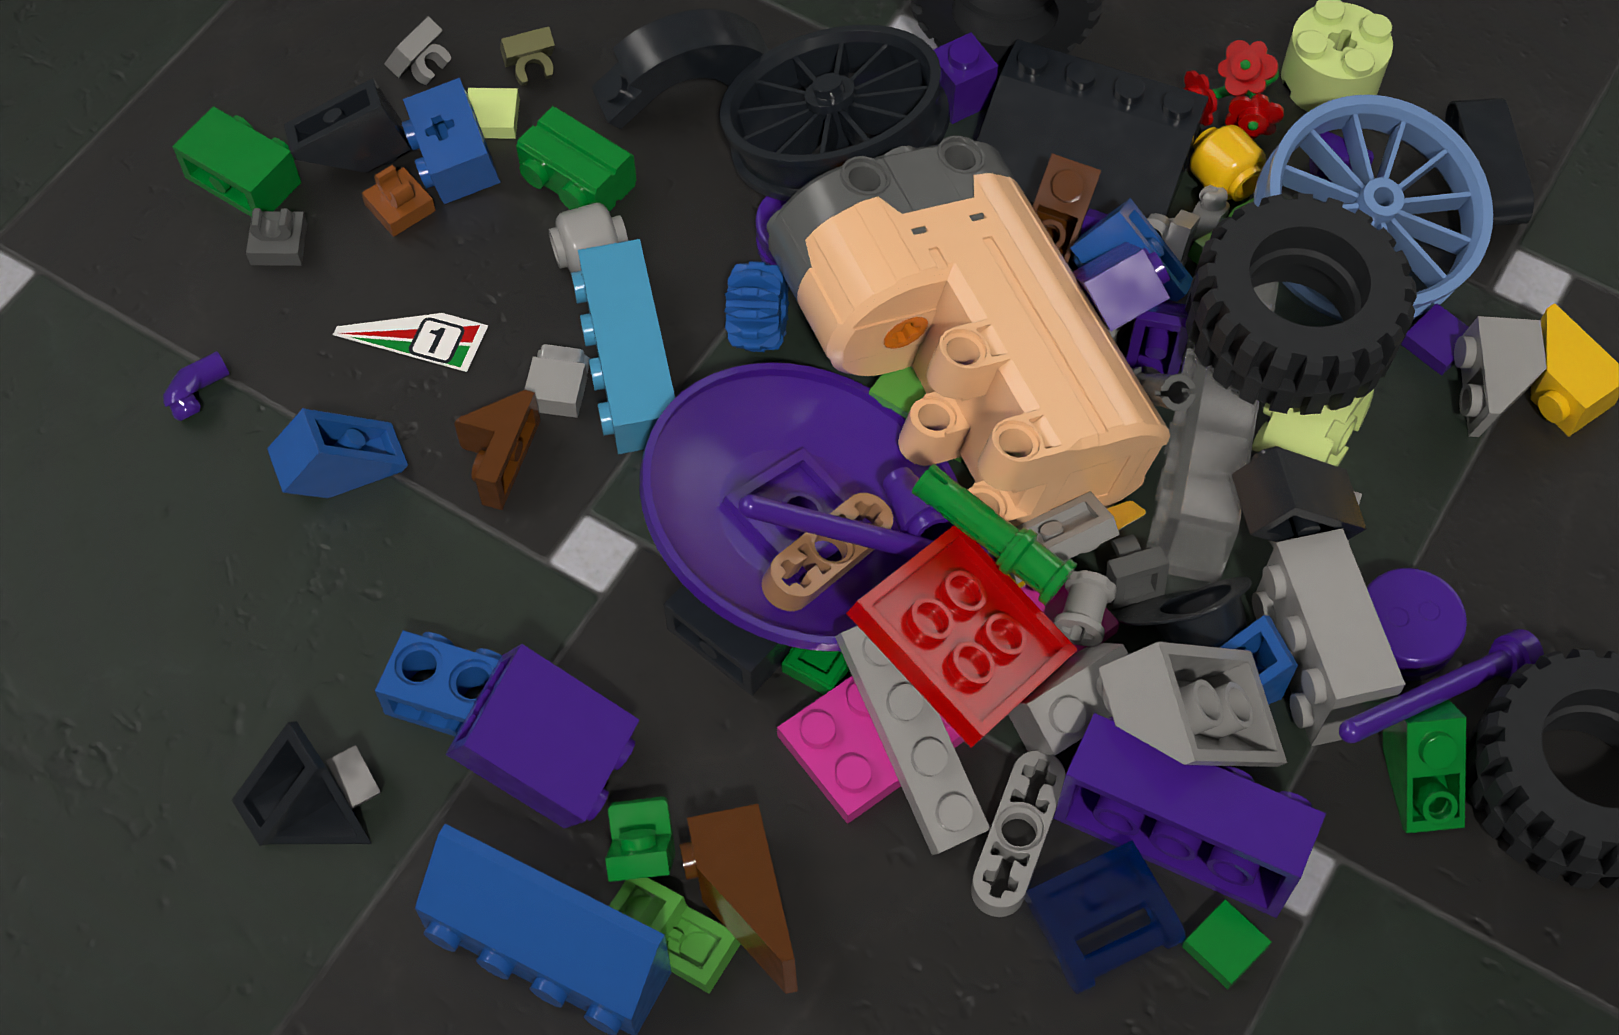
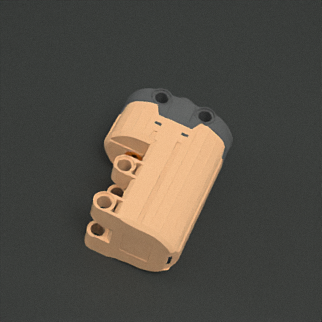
M950 136L943 139L938 145L919 148L900 146L876 158L865 156L853 157L848 159L843 166L832 169L807 183L769 219L767 223L769 250L833 367L843 373L859 376L882 375L913 367L926 394L911 407L899 435L898 445L900 452L906 459L914 464L927 466L962 457L976 482L967 490L1015 527L1090 491L1106 508H1109L1143 485L1147 471L1162 446L1167 445L1169 441V429L1005 161L993 146L973 141L963 136Z

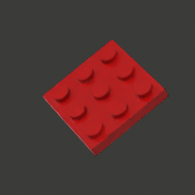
M952 526L860 598L846 614L972 748L1078 649L1008 575L1003 574L999 570L1000 567L975 540L971 539L956 526Z

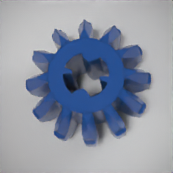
M750 261L749 264H736L731 271V275L728 278L727 293H725L726 308L724 312L726 314L725 329L728 332V340L733 347L752 352H765L766 350H778L782 345L783 338L786 335L787 320H789V285L778 265Z

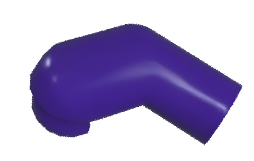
M216 351L180 369L163 394L164 406L170 407L174 419L182 421L200 412V403L195 399L196 397L193 393L230 375L219 353Z

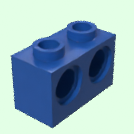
M403 630L379 680L375 693L385 715L456 737L477 698H465L464 695L473 687L485 686L502 655L483 648L477 649L475 652L459 648L446 637L436 633L424 632L420 636ZM419 671H435V673L425 681H410L411 678Z

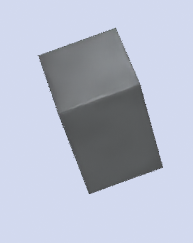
M356 745L326 760L351 810L381 794Z

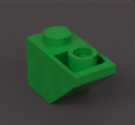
M1446 700L1383 730V753L1402 828L1407 834L1465 828L1466 716L1452 702Z

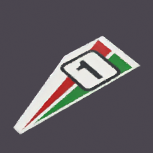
M445 313L337 326L333 335L467 372L488 325Z

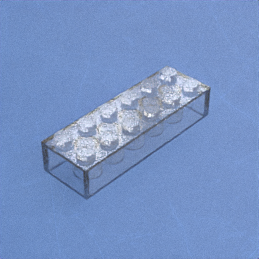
M1279 282L1266 283L1255 287L1254 290L1260 300L1274 312ZM1188 338L1181 362V374L1188 376L1194 382L1196 388L1187 389V393L1196 394V399L1186 410L1174 411L1172 422L1169 424L1170 438L1167 445L1164 446L1163 454H1166L1164 467L1161 468L1155 494L1157 505L1155 515L1151 519L1146 548L1150 549L1161 545L1170 562L1168 574L1216 583L1221 579L1236 539L1242 511L1231 474L1250 462L1259 401L1256 400L1255 404L1252 405L1240 399V391L1233 386L1225 389L1212 377L1215 369L1212 365L1205 368L1194 353L1197 342L1193 343Z

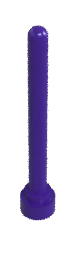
M752 494L743 496L738 504L739 512L746 518L908 558H913L934 541ZM981 546L988 553V555L995 562H997V558L993 556L991 553H989L987 549Z
M1516 629L1494 640L1488 655L1343 721L1339 726V735L1347 743H1356L1497 676L1510 679L1512 674L1523 665L1535 664L1538 658L1544 655L1542 645L1527 630Z

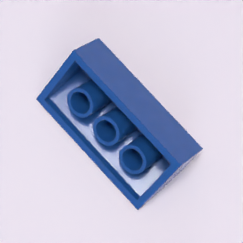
M444 824L438 834L415 906V910L424 928H426L423 934L430 941L448 951L455 952L458 946H461L478 955L476 962L497 977L508 980L513 973L532 983L529 989L533 994L553 1006L561 1008L565 1001L586 1011L584 1019L607 1034L617 1035L621 1029L630 1035H637L672 973L665 934L447 824Z

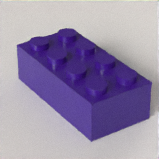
M1094 713L1066 773L1053 819L1277 918L1302 877L1326 813L1313 808L1307 799L1298 794L1287 791L1278 793L1255 783L1249 774L1238 768L1230 766L1220 768L1210 765H1184L1117 727L1113 717L1105 718Z

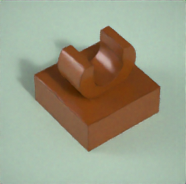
M393 165L387 167L374 176L376 184L362 192L365 206L393 237L436 211L432 197L404 167L396 171Z

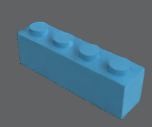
M637 239L578 250L581 271L571 272L577 304L587 302L589 314L580 315L585 346L596 345L598 354L597 358L589 359L594 391L605 389L607 402L598 404L603 435L614 434L618 454L644 450L659 416L670 402L675 399L641 241Z

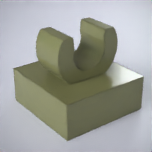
M549 26L501 39L500 51L505 67L516 65L515 77L521 86L528 83L525 67L530 63H537L542 67L546 80L552 78L553 63L548 56L553 54L555 44Z

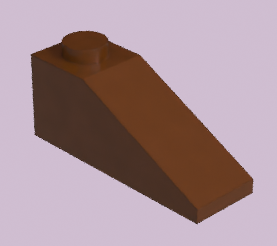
M759 804L688 817L687 822L691 842L679 844L686 880L698 878L703 903L784 993L797 992L795 958Z

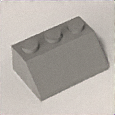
M1156 642L1099 667L1104 685L1103 700L1107 710L1113 716L1115 725L1184 765L1278 767L1287 763L1251 651Z

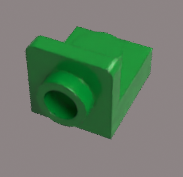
M655 797L611 803L608 815L612 842L605 857L608 882L670 875L676 852L668 799L666 797Z

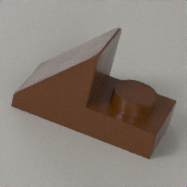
M522 390L456 419L454 423L460 446L465 450L478 453L472 467V481L476 482L480 500L484 506L499 510L504 508L541 421L535 392Z

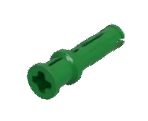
M932 464L924 472L912 489L911 493L930 505L945 519L998 559L996 564L1000 567L999 570L1003 574L1013 573L1039 593L1038 601L1045 606L1056 595L1077 567V564L1071 559L1064 562L1037 541L1038 534L1032 529L1027 530L1024 527L1019 530L1010 522H1007L970 491L951 479L936 464Z

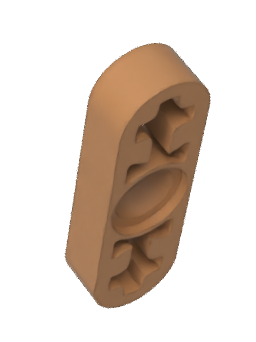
M870 493L855 494L830 513L835 516L858 521L866 518L873 525L891 529L893 525V514L889 506L881 498ZM806 532L773 559L762 578L763 593L767 600L775 607L785 611H798L807 606L875 549ZM827 541L834 544L839 549L842 560L833 562L824 559L816 551L815 542ZM802 566L807 571L800 584L793 583L788 586L782 580V578H791Z

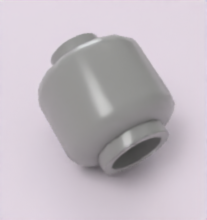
M593 203L564 211L557 216L555 221L556 227L548 229L558 267L560 269L567 267L570 273L581 271L578 250L628 241L622 217L620 215L611 217L608 209L601 203Z

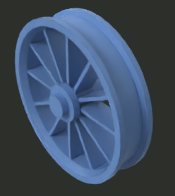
M1353 95L1341 97L1323 103L1304 114L1288 130L1280 144L1269 156L1258 177L1253 202L1257 207H1259L1262 198L1282 194V186L1300 193L1313 194V198L1322 202H1326L1328 197L1344 202L1342 208L1356 213L1359 209L1371 216L1373 219L1371 225L1377 230L1384 227L1396 241L1395 252L1403 251L1412 268L1411 270L1428 287L1425 290L1416 292L1417 298L1413 304L1415 309L1413 320L1424 316L1436 303L1441 305L1472 275L1486 253L1493 228V203L1490 187L1485 173L1470 147L1449 125L1437 116L1412 103L1387 96ZM1342 129L1352 171L1319 134ZM1362 129L1389 135L1375 179ZM1400 141L1424 156L1428 162L1400 184H1397L1389 179ZM1300 146L1332 182L1287 165L1292 152ZM1434 167L1443 177L1451 191L1450 194L1404 198L1403 191ZM1458 210L1461 221V234L1412 214ZM1413 238L1457 255L1447 275ZM1282 282L1295 296L1310 307L1331 318L1343 321L1335 306L1322 294L1301 284Z

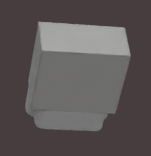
M544 344L541 350H538L537 357L533 356L524 390L535 392L539 413L578 418L588 378L587 373L590 359L584 354L583 350Z

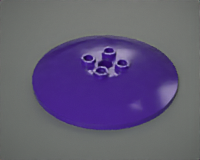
M791 363L748 364L713 373L695 382L670 402L659 416L647 441L640 468V498L644 518L656 548L668 567L698 600L716 614L754 635L779 644L808 650L841 651L835 636L857 626L846 613L860 598L911 559L888 552L873 550L804 608L798 611L781 610L772 605L765 597L762 590V578L773 559L806 532L746 518L738 509L740 499L745 495L752 494L830 514L847 499L858 493L876 495L885 501L891 509L886 492L882 487L886 476L898 468L907 467L920 479L931 465L922 466L914 464L900 452L898 440L906 418L892 409L882 406L874 397L869 395L871 388L839 374L810 366ZM948 461L936 464L951 479L958 483ZM893 514V525L891 527V530L900 532ZM864 518L863 520L859 521V522H863V523H867V524H868V523L872 524V523H871L868 519H866V518ZM827 541L815 542L816 551L821 557L833 562L842 560L841 553L834 544ZM802 566L791 578H782V580L788 586L793 583L800 584L807 571Z

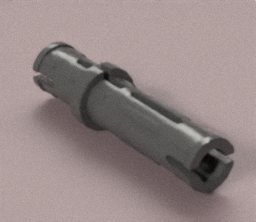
M1143 366L1144 372L1141 367L1132 368L1155 407L1182 411L1189 408L1196 399V394L1187 393V389L1196 387L1191 378L1186 375L1161 374L1153 367Z

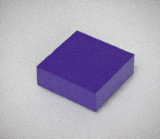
M1436 303L1408 330L1401 345L1442 376L1455 363L1454 349L1456 341L1469 327Z

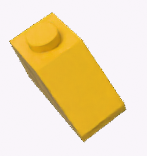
M1554 303L1546 309L1541 318L1547 369L1531 385V400L1539 407L1540 412L1548 421L1555 423L1570 437L1616 404L1619 399V363Z

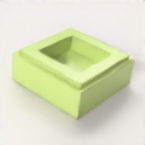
M468 88L467 95L471 101L484 138L516 139L520 102L518 88Z

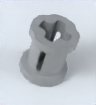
M1088 570L1073 571L1065 582V589L1069 593L1063 613L1057 614L1053 623L1073 644L1080 646L1099 645L1103 641L1105 629L1101 625L1107 603H1111L1115 599L1117 586L1106 576Z

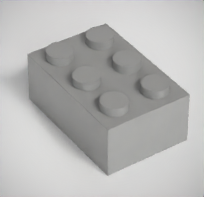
M1343 528L1276 542L1268 564L1263 568V576L1257 591L1252 595L1253 611L1256 620L1263 615L1271 617L1298 664L1289 683L1292 693L1290 696V709L1297 727L1300 729L1305 728L1311 746L1342 740L1339 735V726L1343 721L1399 696L1405 686V682Z

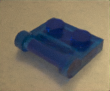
M1133 840L1027 890L1024 898L1057 956L1068 984L1076 994L1095 986V978L1161 945L1169 949L1186 940L1184 928ZM1145 908L1151 919L1150 924L1083 956L1076 943L1077 940Z

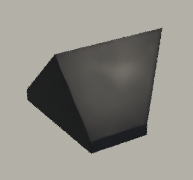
M288 722L232 799L233 804L259 846L268 844H372L298 722Z

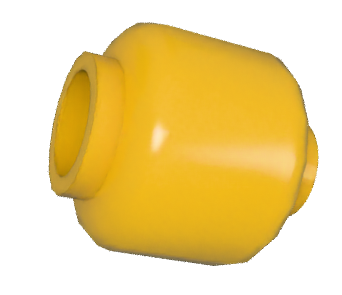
M1227 125L1219 129L1211 127L1202 132L1193 144L1195 151L1191 156L1189 164L1193 176L1203 187L1209 185L1219 188L1223 187L1228 194L1227 200L1241 201L1253 194L1258 177L1266 163L1263 150L1242 128L1236 125Z

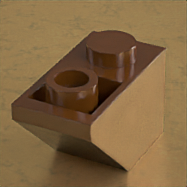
M1052 153L1036 195L1033 209L1068 264L1072 254L1070 248L1078 238L1102 170Z

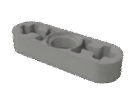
M1038 750L1027 752L1018 758L1012 769L976 866L971 885V895L974 903L982 912L990 916L1004 917L1011 915L1020 908L1024 901L1052 823L1066 776L1062 763L1053 755L1043 754ZM1036 770H1040L1046 773L1047 784H1043L1034 807L1024 803L1030 784L1028 777H1032ZM1013 819L1025 820L1034 828L1036 838L1029 845L1022 847L1014 846L1003 837L1001 830L1003 825ZM1003 858L1013 863L1008 879V888L1015 892L1005 890L1001 898H996L990 895L991 885L984 880L993 882L996 879ZM1020 863H1026L1027 866L1024 867Z

